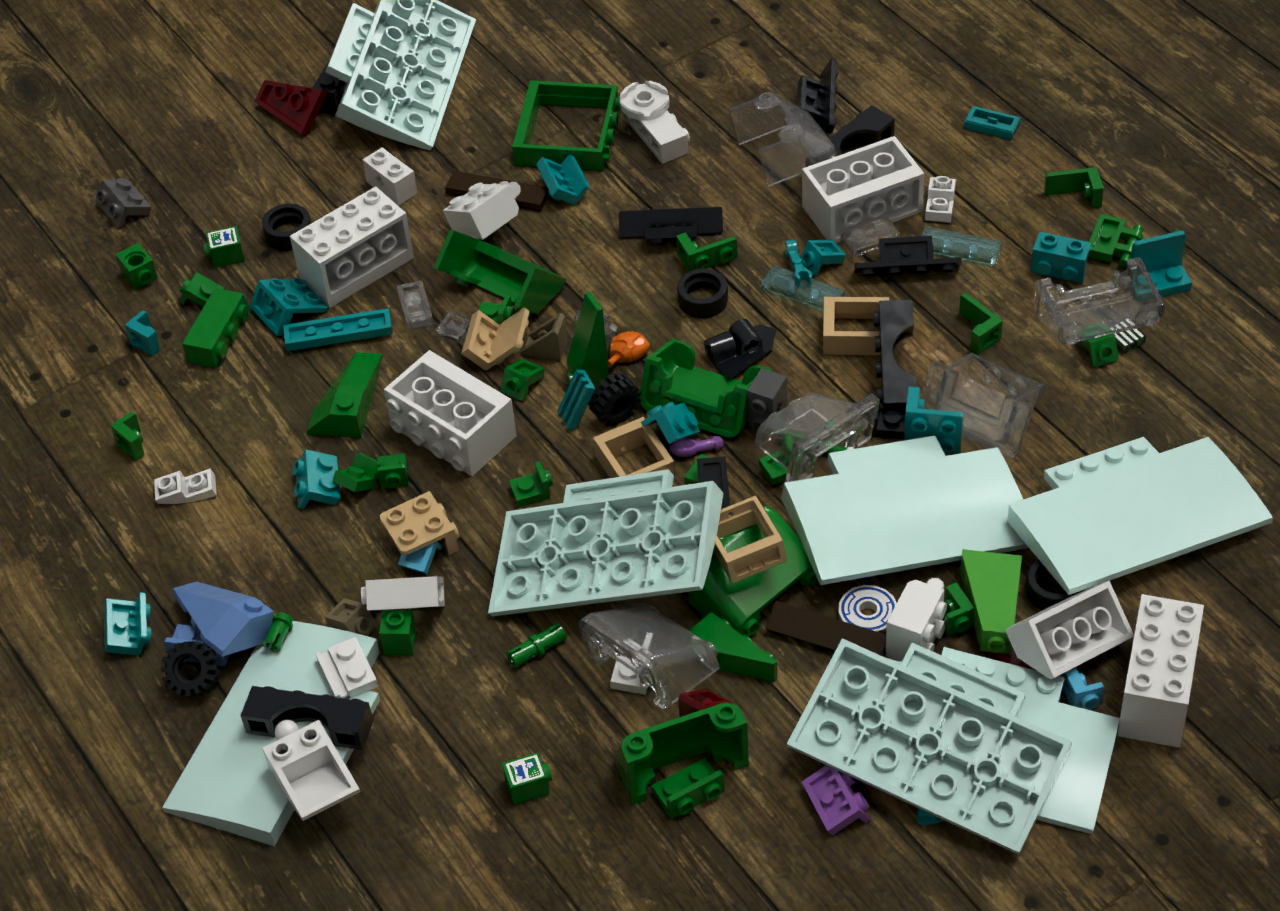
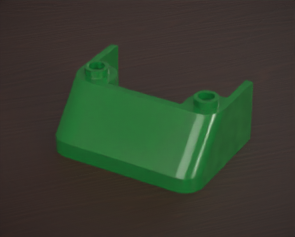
M452 229L449 230L433 267L436 270L455 276L453 281L468 287L469 283H472L503 298L511 296L512 302L518 307L517 311L525 307L529 310L530 317L533 313L539 314L562 290L566 278L510 252Z

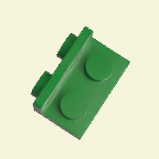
M703 758L651 786L652 793L670 819H673L679 815L688 814L694 807L707 800H714L724 792V774L721 770L715 772L706 758Z

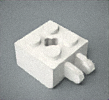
M502 181L500 184H483L480 182L471 186L469 192L464 196L452 199L450 205L442 211L452 230L477 239H485L518 215L519 207L515 198L520 194L521 188L517 182L508 183V181Z
M931 578L927 583L918 580L907 583L887 621L886 658L902 662L911 643L934 651L936 637L940 639L945 630V621L942 619L947 609V603L944 602V582L939 578Z

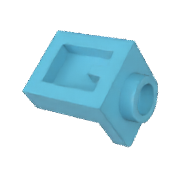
M436 541L408 555L401 554L398 565L427 575L436 550L441 551L443 545Z
M1076 667L1060 675V677H1064L1062 691L1069 705L1090 710L1102 704L1105 689L1102 682L1087 685L1083 673H1078Z

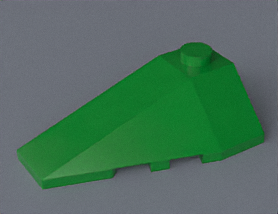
M590 291L584 295L567 358L568 373L565 374L568 385L576 370H585L594 387H599L601 385L600 381L602 379L607 381V376H609L603 308Z
M356 352L313 409L307 428L308 435L362 437L383 359L382 354Z

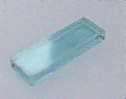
M925 226L922 236H932L933 253L962 257L964 260L993 266L996 265L1002 249V241Z
M776 265L771 268L762 280L763 289L823 311L824 297H845V290L812 279L811 285H808L806 280H800V286H796L794 284L795 272Z

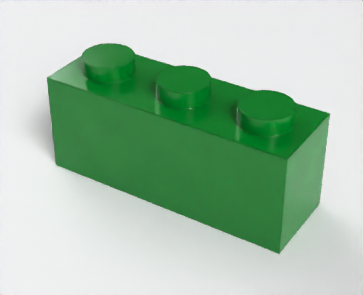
M214 288L182 343L187 362L217 368L221 359L225 358L230 343L237 337L242 322L248 318L249 306L246 304L244 293Z

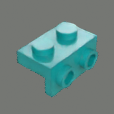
M569 154L562 164L541 157L536 164L541 173L542 180L549 189L550 196L557 201L563 200L576 205L589 189V184L573 155Z
M1039 232L1032 251L1031 272L1083 284L1091 243Z
M670 402L664 406L659 405L646 413L648 418L641 421L643 427L658 423L669 444L690 438L700 432L695 415L688 410L685 403L674 405L673 402Z
M305 449L301 458L295 461L293 466V475L296 476L294 496L297 497L298 508L304 509L309 500L337 505L340 500L339 484L333 481L335 471L338 470L337 456Z
M139 592L136 602L106 598L104 603L105 652L140 656L144 645L149 644L151 627H147V621L150 616V604H146V593Z

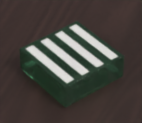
M1129 320L1109 330L1115 334L1117 348L1123 354L1146 342V335Z

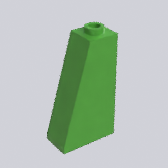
M962 549L960 575L966 596L975 608L973 623L981 651L1004 654L1012 653V644L1005 629L1015 624L1022 561L1021 555Z

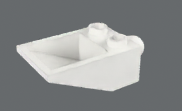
M283 720L275 728L277 741L262 748L271 773L302 821L360 792L358 785L319 720L299 729L294 721Z

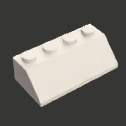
M1110 581L1085 589L1005 629L1017 658L1049 679H1053L1134 637Z

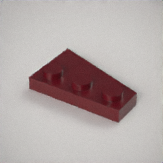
M264 80L254 102L300 134L308 136L328 91Z

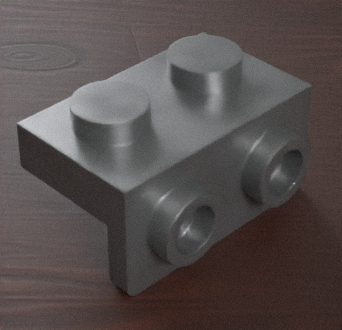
M119 178L117 180L101 181L99 190L96 193V203L117 227L124 226L127 215H149L151 210L150 204L129 180Z

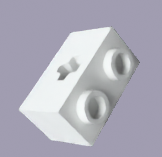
M384 148L378 149L363 159L367 183L372 187H377L398 206L418 194L414 171Z

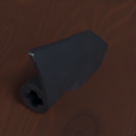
M739 319L730 326L728 331L705 340L704 348L713 365L726 378L730 379L772 351L776 329L761 324L753 327L749 320Z

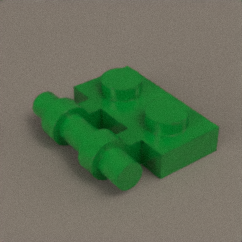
M1100 214L1089 240L1091 249L1088 257L1111 262L1113 256H1118L1121 258L1119 261L1120 266L1124 268L1129 267L1133 243L1143 239V227L1135 225L1133 229L1126 228L1125 219ZM1120 240H1124L1127 242V244L1125 245L1119 242Z

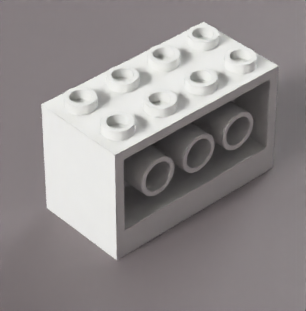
M895 136L802 169V207L826 240H833L835 243L923 212L924 172Z
M377 187L370 189L290 235L299 278L304 280L307 286L321 297V300L328 308L333 307L414 258L406 212Z
M430 350L384 389L386 407L388 408L390 418L389 423L393 430L397 433H403L411 438L416 445L424 446L437 458H443L451 463L456 470L464 471L470 476H474L517 437L512 399Z
M1141 595L1117 736L1180 748L1189 704L1204 605Z

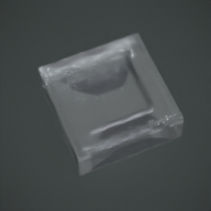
M449 311L436 328L437 335L460 343L467 335L471 319Z

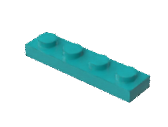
M389 308L283 325L287 351L393 334Z

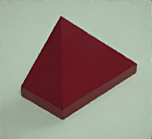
M707 688L680 693L678 698L679 717L721 703L732 702Z

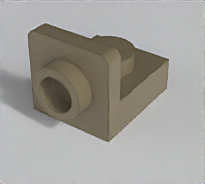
M346 598L324 617L329 626L368 636L377 627V623L369 610H367L366 605Z

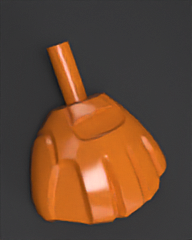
M627 331L619 333L610 342L609 354L611 358L608 360V367H611L616 362L631 363L640 359L649 351L650 343L638 332Z

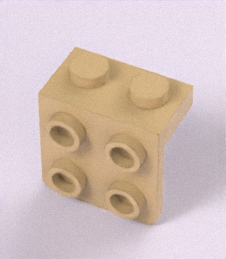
M524 307L501 324L496 323L478 310L472 314L461 354L485 371L494 365L501 364L506 357L512 353H517L523 346L524 341L522 338L529 323L527 320L529 310Z
M430 491L380 514L381 523L402 555H408L438 540L448 555L459 551L457 539L460 538L458 529L453 522H449L443 505L436 502Z

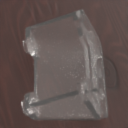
M1141 257L1127 260L1128 268L1121 274L1119 271L1113 272L1112 281L1065 291L1062 284L1054 287L1050 278L1037 280L1033 309L1040 322L1061 343L1075 344L1109 334L1153 326L1160 321L1165 304Z
M640 603L590 613L579 620V628L590 660L600 666L608 658L612 657L638 674L642 687L646 689L648 686H651L656 692L657 697L654 698V703L663 710L675 703L680 693L691 691L720 669L716 658L717 650L710 641L702 640L658 612L651 604Z

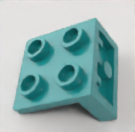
M1184 231L1142 239L1133 243L1128 281L1140 302L1191 290L1192 281L1182 266L1186 239Z
M300 278L259 280L249 306L276 336H284L283 325L290 324L294 313L327 312L328 306L321 300V297L315 294L307 286V283Z
M909 386L904 441L936 436L944 453L960 454L963 413L924 409L925 399H919L920 387Z

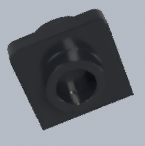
M874 398L873 408H868L866 421L867 425H872L871 437L904 439L906 411L880 409V399Z

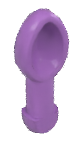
M719 436L701 441L684 439L672 443L669 447V452L677 457H691L697 452L714 449L718 451L723 448L724 441Z

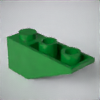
M711 612L686 633L687 651L707 667L771 682L778 680L777 661L774 656L754 645L747 635H741L733 629L726 619H720Z

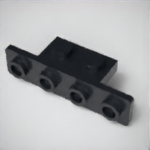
M833 58L830 59L822 71L820 81L804 75L798 81L796 115L819 123L818 139L822 141L828 133L831 134L836 126L834 113L837 107V103H835L837 86H835V80L838 70H836V60Z
M720 206L619 212L620 237L645 236V239H651V243H665L666 238H676V235L685 232L691 241L692 237H697V234L723 232L722 207Z
M932 236L879 238L880 262L855 263L854 273H860L862 277L875 276L876 272L887 271V275L903 274V270H913L915 274L928 273L929 269L939 268L940 272L956 271L957 267L961 266L962 257L934 259Z

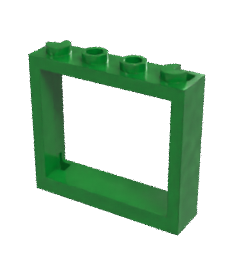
M530 80L512 145L514 165L537 167L536 164L541 157L562 164L570 154L575 157L581 170L604 171L605 162L610 161L611 147L609 145L614 143L615 130L613 128L618 126L619 115L617 110L621 111L617 85ZM540 105L607 108L598 148L531 145Z

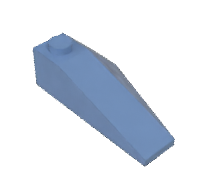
M197 581L173 588V595L184 612H188L191 615L192 625L198 627L201 631L200 638L222 657L262 644L272 625L274 611L255 597Z

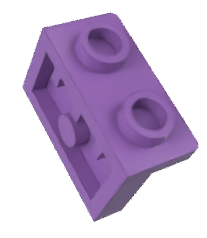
M826 765L802 781L823 824L830 834L834 835L858 818L865 824L871 820L866 811L869 805L860 792L856 793L853 787L856 781L853 777Z

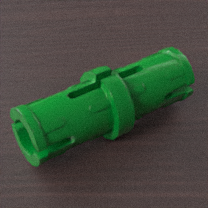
M556 623L542 633L528 636L527 641L506 652L507 658L514 668H518L536 656L540 658L545 655V651L567 639L566 633L562 626L560 627V624Z

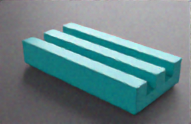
M972 106L964 121V128L1012 140L1017 127L1020 125L1021 117Z
M585 370L575 371L557 410L559 415H563L562 421L567 422V430H576L595 390Z

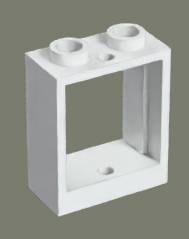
M439 576L365 580L366 587H361L362 605L367 604V610L445 606L444 578Z

